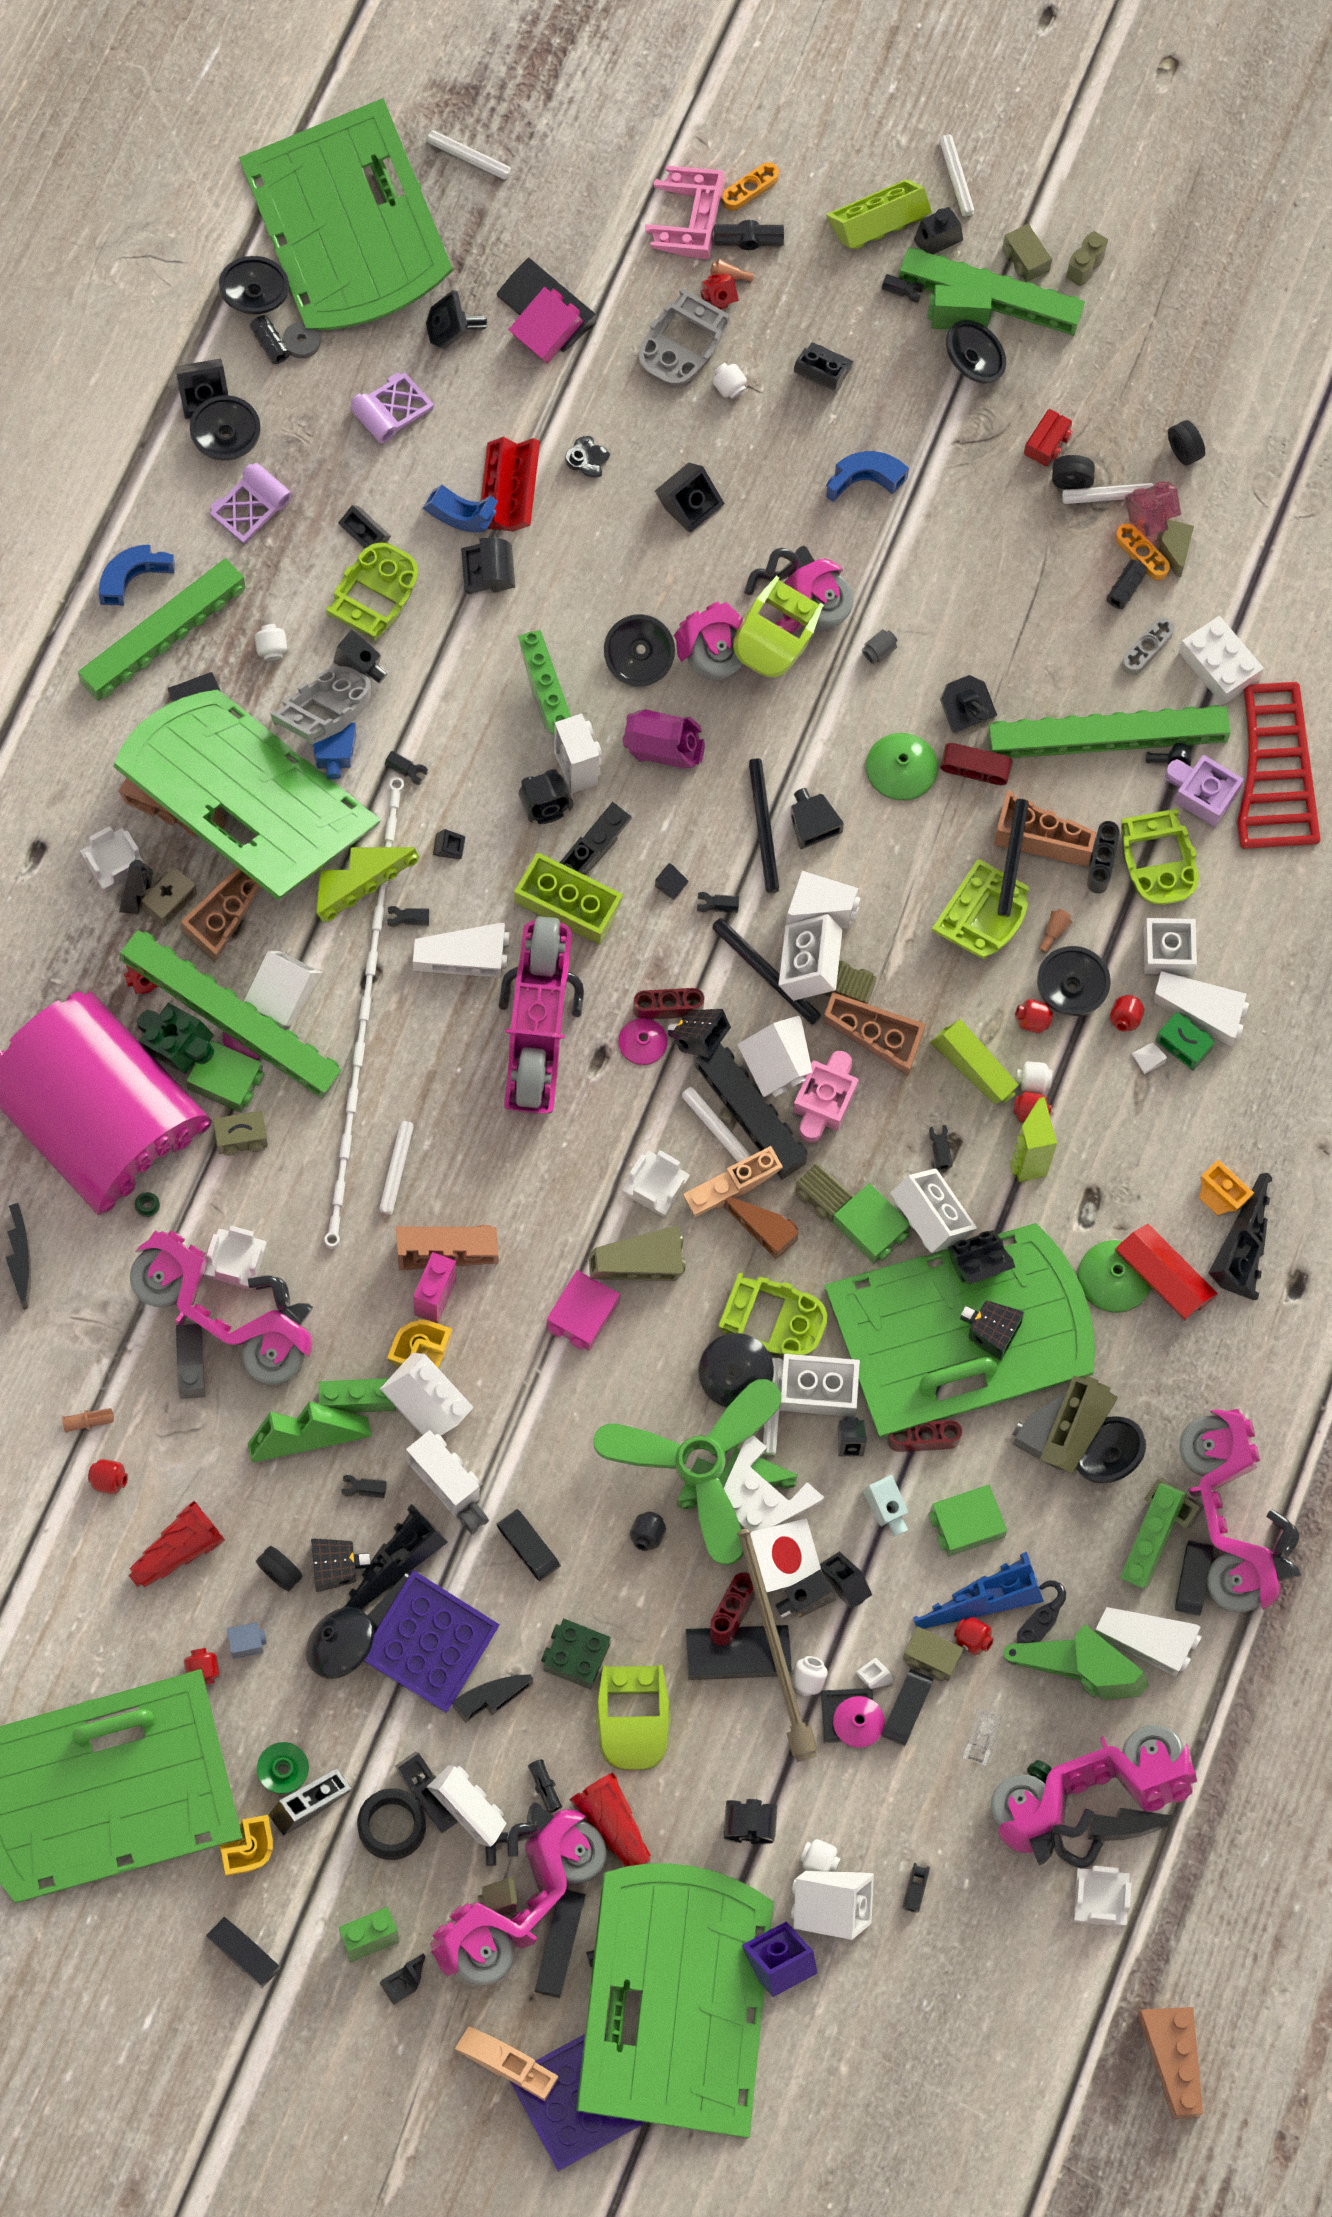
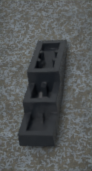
M19 1203L9 1205L16 1228L7 1231L14 1254L5 1258L24 1310L29 1306L31 1256L27 1231Z
M566 1889L565 1893L557 1901L535 1993L556 1998L561 1997L586 1894Z

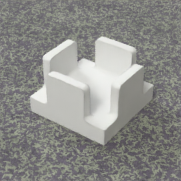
M109 826L89 837L90 845L80 850L81 856L104 893L124 883L131 862L135 859L143 861L128 831H124L123 828L113 832Z
M648 1150L645 1156L643 1154L640 1156L630 1171L629 1180L624 1186L622 1194L665 1218L689 1181L690 1174L681 1170L680 1162L659 1150L657 1155Z
M229 1226L228 1231L218 1229L217 1235L213 1234L206 1256L208 1263L204 1277L253 1290V1288H249L248 1278L257 1277L267 1241L256 1239L252 1231L234 1226Z
M1093 1866L1091 1869L1078 1868L1076 1873L1073 1922L1126 1927L1131 1897L1130 1873H1120L1119 1868Z

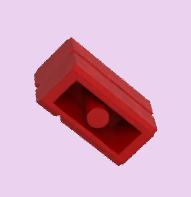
M1048 409L1025 444L1024 455L1046 467L1049 466L1052 460L1055 461L1059 458L1062 452L1060 447L1063 442L1067 444L1073 435L1071 430L1072 421Z

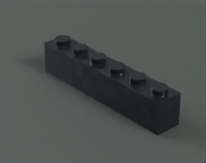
M720 1043L710 1058L696 1057L695 1067L758 1150L762 1151L770 1146L772 1147L783 1166L777 1172V1175L783 1180L806 1164L807 1150L801 1142L797 1143L792 1137L793 1132L788 1124H782L777 1117V1110L772 1104L766 1103L757 1085L753 1086L749 1081V1074L746 1069L736 1064L732 1051L728 1047L724 1048Z

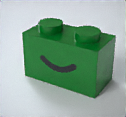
M1178 1012L1158 1032L1155 1040L1192 1071L1212 1051L1215 1043L1209 1033L1204 1030L1200 1031L1193 1025L1190 1018L1185 1015L1181 1016Z

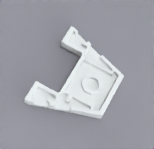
M754 1435L744 1442L724 1486L740 1526L752 1532L781 1525L784 1521L803 1513L806 1509L818 1505L824 1500V1497L809 1483H806L791 1500H787L757 1474L751 1466L767 1450V1447Z

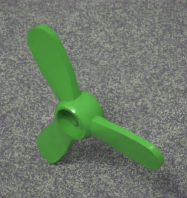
M758 1379L750 1383L727 1407L708 1436H693L682 1444L641 1429L620 1424H606L595 1432L593 1438L594 1449L599 1456L610 1461L641 1467L676 1469L683 1482L690 1487L696 1488L699 1522L709 1555L720 1565L735 1564L742 1558L744 1552L740 1538L737 1536L741 1527L736 1512L719 1481L726 1467L725 1454L753 1436L777 1412L781 1404V1392L775 1383L767 1379ZM704 1449L713 1456L715 1455L714 1465L708 1473L695 1474L685 1467L684 1464L687 1463V1457L692 1451Z

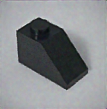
M845 1417L843 1420H839L838 1456H864L867 1444L865 1420H859L857 1417Z
M840 1551L820 1563L822 1572L838 1596L850 1608L862 1604L867 1598L872 1596L862 1571Z

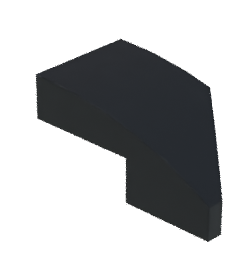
M424 1953L380 1981V1985L393 2005L416 1992L421 1980V1972L426 1957Z

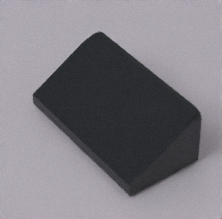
M352 505L338 522L364 548L375 543H385L391 537L361 507Z

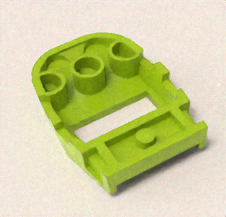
M388 543L372 544L357 556L358 560L344 571V576L334 591V601L331 607L327 606L326 608L328 617L339 620L371 638L373 642L398 619L416 585L418 577V566L414 558ZM356 582L396 603L387 617L347 596Z
M777 576L745 612L733 644L737 658L747 667L766 677H779L787 673L798 657L803 654L814 632L823 607L822 603L817 604L778 580L779 577ZM765 602L806 627L799 639L758 614Z
M1178 808L1123 818L1121 820L1124 862L1136 893L1142 900L1151 904L1164 905L1186 900L1195 892L1198 886L1199 873L1195 860L1197 854L1195 847H1192L1186 826H1181L1178 815L1180 812ZM1176 835L1182 861L1136 869L1130 846L1131 843Z
M739 1272L718 1330L725 1334H743L759 1291L785 1300L769 1343L760 1341L769 1353L784 1357V1354L806 1356L814 1351L821 1341L827 1324V1312L823 1303L807 1292L802 1293L793 1288L792 1284L769 1281V1278L758 1277V1280L743 1277L744 1273Z
M603 1666L601 1669V1681L595 1716L600 1752L604 1760L610 1766L619 1770H647L657 1766L664 1759L667 1752L671 1724V1713L663 1666ZM607 1694H659V1716L608 1717Z

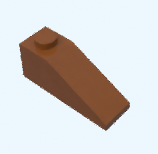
M728 1197L725 1200L724 1208L775 1259L781 1256L798 1240V1227L792 1220H786L780 1214L732 1197Z

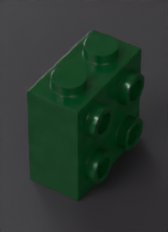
M563 1618L561 1625L556 1624L553 1629L551 1639H554L551 1649L546 1647L541 1662L544 1663V1671L592 1690L610 1646L611 1637Z

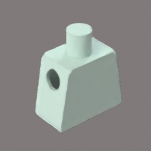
M892 1475L869 1485L862 1491L881 1527L889 1524L894 1537L908 1531L902 1518L908 1513V1510ZM887 1506L893 1509V1514L887 1511Z

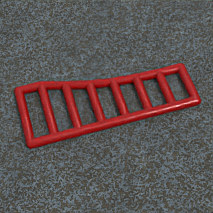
M1298 682L1250 684L1243 690L1248 730V764L1244 793L1237 819L1240 847L1250 849L1319 844L1321 838L1300 684ZM1291 691L1293 704L1255 706L1254 694ZM1294 713L1295 725L1257 728L1256 715ZM1297 735L1298 747L1258 750L1257 737ZM1300 757L1301 769L1256 772L1257 759ZM1303 779L1304 791L1253 794L1255 781ZM1306 801L1307 813L1247 817L1250 804ZM1309 823L1310 835L1248 838L1247 826Z

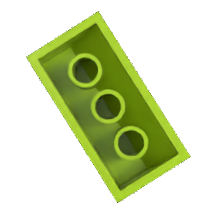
M905 179L827 213L826 217L841 243L849 248L858 249L863 247L864 243L869 240L883 238L885 233L902 230L910 222H920L926 215L931 214L932 210L925 187Z
M539 852L534 856L514 891V903L542 917L558 918L572 932L598 945H601L612 926L623 898L622 893Z
M1045 1097L1039 1098L1021 1127L1020 1134L1017 1136V1144L1014 1145L1015 1151L1012 1152L1010 1169L1012 1175L1017 1176L1018 1182L1047 1176L1052 1162L1057 1140Z

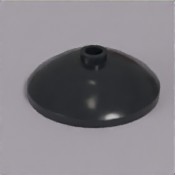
M246 256L232 261L223 269L219 278V291L223 300L231 308L246 314H264L278 308L285 301L289 292V279L284 269L275 261L261 256Z
M971 320L959 321L949 329L946 335L948 356L962 375L982 384L993 383L1003 375L1006 369V355L1003 346L992 331L984 325Z
M222 395L204 401L194 411L190 420V436L193 444L202 454L216 460L228 461L246 455L254 448L260 437L261 425L256 410L248 402L235 396ZM224 434H229V435H230L229 437H226V438H225V437H222Z
M634 614L619 620L609 630L604 642V658L609 670L617 679L632 686H647L659 681L669 672L675 659V642L670 630L657 618L645 614ZM638 645L645 647L646 650L643 654L637 651Z
M1066 946L1051 952L1041 963L1037 975L1038 990L1045 1003L1053 1010L1069 1016L1086 1015L1099 1008L1106 1000L1111 984L1109 970L1102 958L1095 952L1079 946ZM1068 985H1075L1076 989L1071 990L1068 988Z
M731 1333L718 1337L707 1346L699 1362V1380L703 1390L711 1400L726 1408L750 1383L758 1379H767L773 1382L774 1365L769 1351L759 1340L746 1334ZM732 1366H737L738 1368L736 1375H731L730 1373Z
M1120 1416L1106 1417L1076 1469L1085 1479L1095 1483H1112L1125 1478L1139 1466L1145 1455L1146 1438L1142 1429L1131 1419Z
M343 1607L323 1617L314 1627L307 1642L306 1659L311 1670L322 1678L337 1679L357 1669L366 1659L373 1645L374 1626L370 1617L355 1607Z

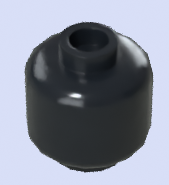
M648 1511L639 1514L629 1532L630 1539L639 1550L648 1551V1549H656L661 1544L665 1535L666 1525L663 1522V1518L657 1513Z

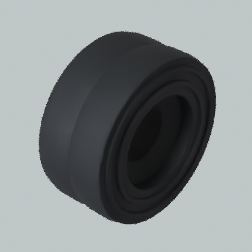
M1184 420L1168 429L1170 446L1177 459L1183 465H1190L1205 456L1203 439L1192 422Z
M1065 455L1054 461L1052 482L1056 487L1070 490L1090 488L1093 485L1095 465L1091 459L1080 455Z
M272 1546L267 1547L256 1560L260 1569L278 1586L288 1592L303 1577L300 1570L284 1554Z

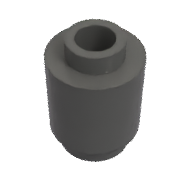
M882 629L864 644L865 647L862 648V653L870 663L880 662L897 648L896 642L898 640L890 630L886 632Z

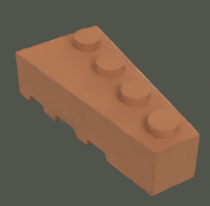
M128 778L125 779L119 789V793L126 804L151 816L157 813L158 817L171 826L177 823L186 830L187 834L195 837L196 833ZM218 807L214 812L212 821L223 829L227 822Z
M1008 790L994 845L1008 848L1015 802L1019 799ZM1028 800L1029 804L1021 851L1088 867L1096 832L1070 819L1064 820L1057 817L1055 812L1040 809L1034 806V802Z
M833 992L824 1015V1022L909 1076L926 1024Z
M479 1225L477 1227L396 1226L399 1271L425 1269L432 1252L455 1260L456 1266L499 1263L496 1227H491L490 1225Z
M1193 2007L1140 2010L1137 2016L1142 2025L1144 2037L1150 2049L1156 2072L1159 2075L1172 2119L1199 2118L1203 2114Z

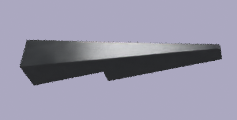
M135 859L129 864L121 891L119 913L139 914L140 896H145V891L151 888L153 869L141 860Z
M1262 1173L1258 1176L1252 1188L1254 1195L1243 1205L1208 1272L1222 1289L1251 1300H1258L1259 1293L1255 1290L1257 1279L1261 1278L1262 1271L1258 1270L1259 1257L1264 1255L1268 1219L1264 1218L1265 1206L1270 1203V1198L1266 1196L1268 1183L1272 1182V1177L1269 1173Z
M413 1504L408 1507L409 1515L402 1524L397 1523L394 1527L396 1533L387 1544L383 1543L371 1560L370 1568H366L362 1573L364 1579L356 1590L351 1589L348 1594L351 1598L344 1607H355L361 1610L399 1581L407 1572L412 1571L448 1543L442 1534Z

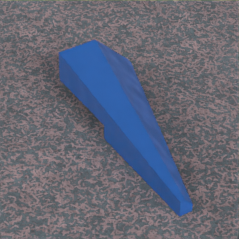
M1028 1553L1020 1554L1021 1559L1010 1566L1007 1563L1000 1566L1001 1571L995 1575L983 1576L952 1594L953 1599L941 1606L939 1603L933 1605L932 1612L921 1617L916 1615L913 1617L916 1627L925 1629L961 1621L970 1617H979L1044 1602Z

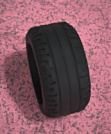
M390 1788L372 1794L365 1800L358 1813L357 1828L359 1838L363 1846L371 1854L384 1860H398L411 1855L418 1849L426 1833V1817L422 1805L413 1795L400 1789ZM389 1804L403 1806L412 1814L414 1819V1828L411 1835L405 1841L393 1845L384 1844L376 1840L369 1828L370 1818L373 1813L380 1807Z

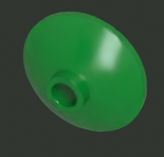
M288 1742L270 1745L261 1753L257 1762V1774L260 1782L266 1789L277 1794H287L296 1791L304 1784L309 1773V1763L305 1753L298 1746ZM281 1766H286L288 1768V1772L286 1774H280L278 1772Z

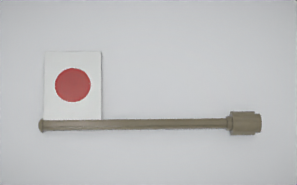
M807 1518L754 1532L749 1529H742L737 1533V1536H739L792 1725L790 1726L791 1731L786 1733L792 1756L796 1757L797 1762L817 1757L815 1750L818 1749L812 1727H806L805 1722H802L767 1592L792 1586L814 1572L821 1570Z

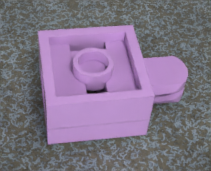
M1202 755L1194 768L1176 759L1168 765L1165 774L1167 781L1180 788L1174 803L1214 827L1217 826L1240 792L1244 781L1243 778L1205 755Z

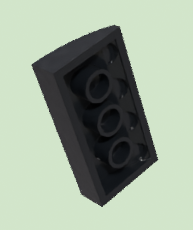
M528 257L497 292V297L517 314L521 315L544 287L550 292L555 289L564 297L562 302L567 306L570 303L573 304L581 312L579 316L583 320V323L560 348L564 353L596 323V314Z
M776 1625L789 1676H791L788 1625ZM764 1626L739 1627L732 1641L723 1646L713 1643L710 1637V1628L686 1629L688 1680L778 1677ZM721 1627V1628H718L717 1630H718V1631H726L727 1629Z

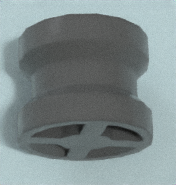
M475 1502L469 1505V1509L466 1512L462 1511L457 1515L461 1523L471 1534L476 1533L480 1525H486L489 1522L486 1514Z

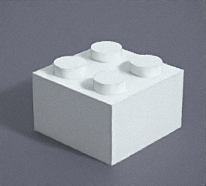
M1147 918L1143 928L1144 974L1160 975L1162 971L1173 975H1193L1197 965L1196 919Z

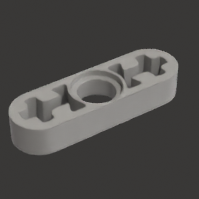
M1167 618L1157 619L1128 650L1122 661V668L1126 673L1131 675L1140 673L1171 639L1174 632V624L1171 620ZM1166 627L1167 631L1162 632L1159 635V638H1157L1156 635L1158 634L1159 628L1162 629ZM1149 641L1154 644L1155 648L1152 651H1146L1142 648L1141 644ZM1139 654L1140 657L1138 659L1137 665H1129V662L1133 661Z

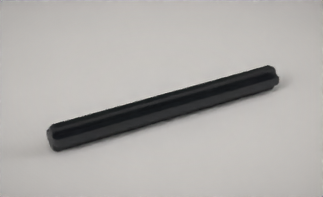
M753 758L749 760V769L765 887L767 893H776L779 891V882L763 765L760 758Z
M719 918L714 922L713 930L810 1024L814 1025L819 1021L821 1013L805 998L793 1001L779 986L780 974L724 919Z

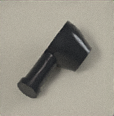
M1184 743L1174 744L1169 754L1146 752L1147 764L1151 762L1167 763L1169 765L1172 761L1178 759L1189 766L1191 765V755L1188 746Z

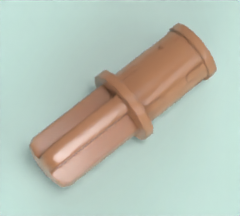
M111 1408L92 1412L84 1410V1413L63 1416L64 1431L66 1433L84 1428L91 1430V1427L113 1423V1411Z

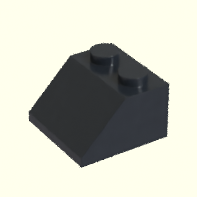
M221 358L175 366L185 419L191 418L197 407L204 401L216 396L228 395Z
M689 462L655 490L665 510L688 532H692L725 504L704 467Z

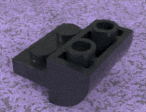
M812 342L808 348H804L794 365V373L837 392L841 388L844 378L851 370L854 361Z
M492 537L481 538L480 544L461 548L464 591L467 594L488 589L495 593L516 588L512 545L507 540Z
M994 1230L981 1232L978 1236L967 1240H960L948 1247L952 1264L962 1283L967 1281L970 1285L1015 1268L1013 1258L1004 1249L1002 1239Z

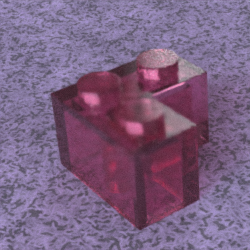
M1169 481L1157 482L1152 487L1146 489L1139 488L1131 494L1125 495L1129 521L1145 536L1168 530L1167 519L1181 515L1177 488Z

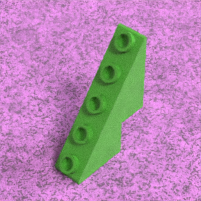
M541 630L530 631L519 635L518 640L532 695L538 702L544 728L553 735L555 734V722L570 718L571 714Z
M308 1402L298 1418L270 1411L248 1442L251 1462L255 1463L368 1438L372 1434L368 1417Z
M737 1447L722 1477L719 1479L723 1488L741 1451ZM697 1457L691 1472L706 1474L712 1469L714 1464ZM761 1458L751 1466L757 1474L774 1488L789 1489L796 1486L798 1474ZM685 1483L679 1495L677 1506L682 1507L683 1510L697 1507L696 1488L690 1487Z

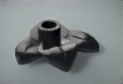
M583 436L578 438L574 442L573 448L566 452L565 461L572 470H581L589 477L602 476V470L599 465L609 459L610 453L604 447L594 445L593 437Z

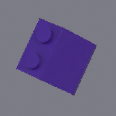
M787 1921L742 1945L759 1982L772 1997L818 1974L814 1951Z

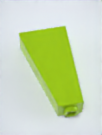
M961 1019L947 1025L930 1041L950 1063L994 1104L1001 1101L1006 1103L1016 1094L1013 1090L1019 1084Z

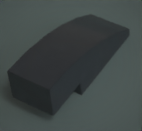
M530 1674L514 1675L484 1683L453 1701V1708L465 1723L485 1708L493 1715L533 1685V1677Z
M415 1751L394 1766L441 1833L458 1823L427 1788L436 1776L433 1775L420 1753Z
M1120 1808L1117 1812V1817L1094 1814L1089 1826L1088 1839L1114 1841L1141 1837L1168 1826L1172 1815Z
M225 1917L206 1935L216 1947L261 1988L280 1970V1966Z

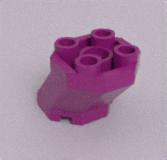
M647 709L638 710L627 715L622 742L624 747L628 748L629 752L639 762L652 761L683 769L693 768L695 764L702 762L705 742L704 739H699L698 733L702 732L701 726L691 716L682 718Z

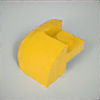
M419 1319L418 1321L410 1322L397 1332L387 1360L393 1366L399 1368L412 1353L425 1354L439 1369L448 1350L452 1328L429 1320Z
M268 1815L242 1819V1822L239 1824L243 1839L219 1846L225 1877L252 1872L261 1868L269 1860L273 1851V1839Z

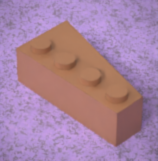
M237 867L181 921L180 930L216 963L262 887Z

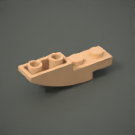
M770 1146L727 1168V1172L684 1193L683 1197L696 1218L715 1207L716 1209L723 1207L728 1197L735 1199L741 1197L772 1177L783 1166Z
M469 2026L455 2047L457 2052L499 2077H505L543 2101L547 2099L559 2079L556 2074L537 2064L531 2057Z

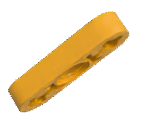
M770 162L763 163L725 189L722 196L724 208L729 211H736L775 185L779 176L778 167ZM764 172H767L768 174L772 172V177H770L769 175H766L764 177ZM751 182L757 188L753 191H748L744 185ZM729 196H730L731 198H735V197L737 196V201H734V200H730V201H729V200H728V199H729Z
M1127 523L1119 526L1115 537L1117 544L1133 560L1143 563L1147 568V574L1152 579H1165L1170 569L1169 561L1135 526ZM1123 533L1126 534V535L1129 534V533L1131 534V537H1130V538H1129V537L1123 538L1122 536H1123ZM1144 547L1149 551V555L1141 557L1137 554L1136 550ZM1155 565L1157 567L1163 566V570L1155 571Z

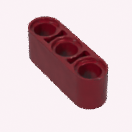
M947 743L941 759L940 769L949 774L990 784L1006 785L1013 760L1002 754L957 743Z
M697 988L643 990L634 997L633 1012L637 1018L651 1020L683 1018L686 1012L690 1010H703L705 997L703 992ZM694 999L697 1000L699 1004L696 1006H691L687 1003V1001ZM672 1001L675 1005L666 1007L663 1005V1002ZM647 1002L650 1004V1007L641 1008L638 1004Z
M953 1420L930 1421L899 1433H889L888 1444L896 1452L953 1449L960 1443L962 1428L958 1422ZM952 1431L956 1434V1437L948 1439L944 1433ZM923 1432L928 1433L931 1439L922 1440L919 1434ZM896 1434H902L905 1436L906 1440L903 1442H898L894 1439L893 1436Z
M741 1572L734 1576L711 1619L710 1637L716 1645L723 1646L732 1641L754 1600L755 1592L749 1573ZM744 1586V1587H747V1588H749V1589H747V1590H740L739 1588ZM736 1607L737 1610L731 1611L728 1608ZM723 1627V1628H726L727 1630H726V1631H718L717 1629Z

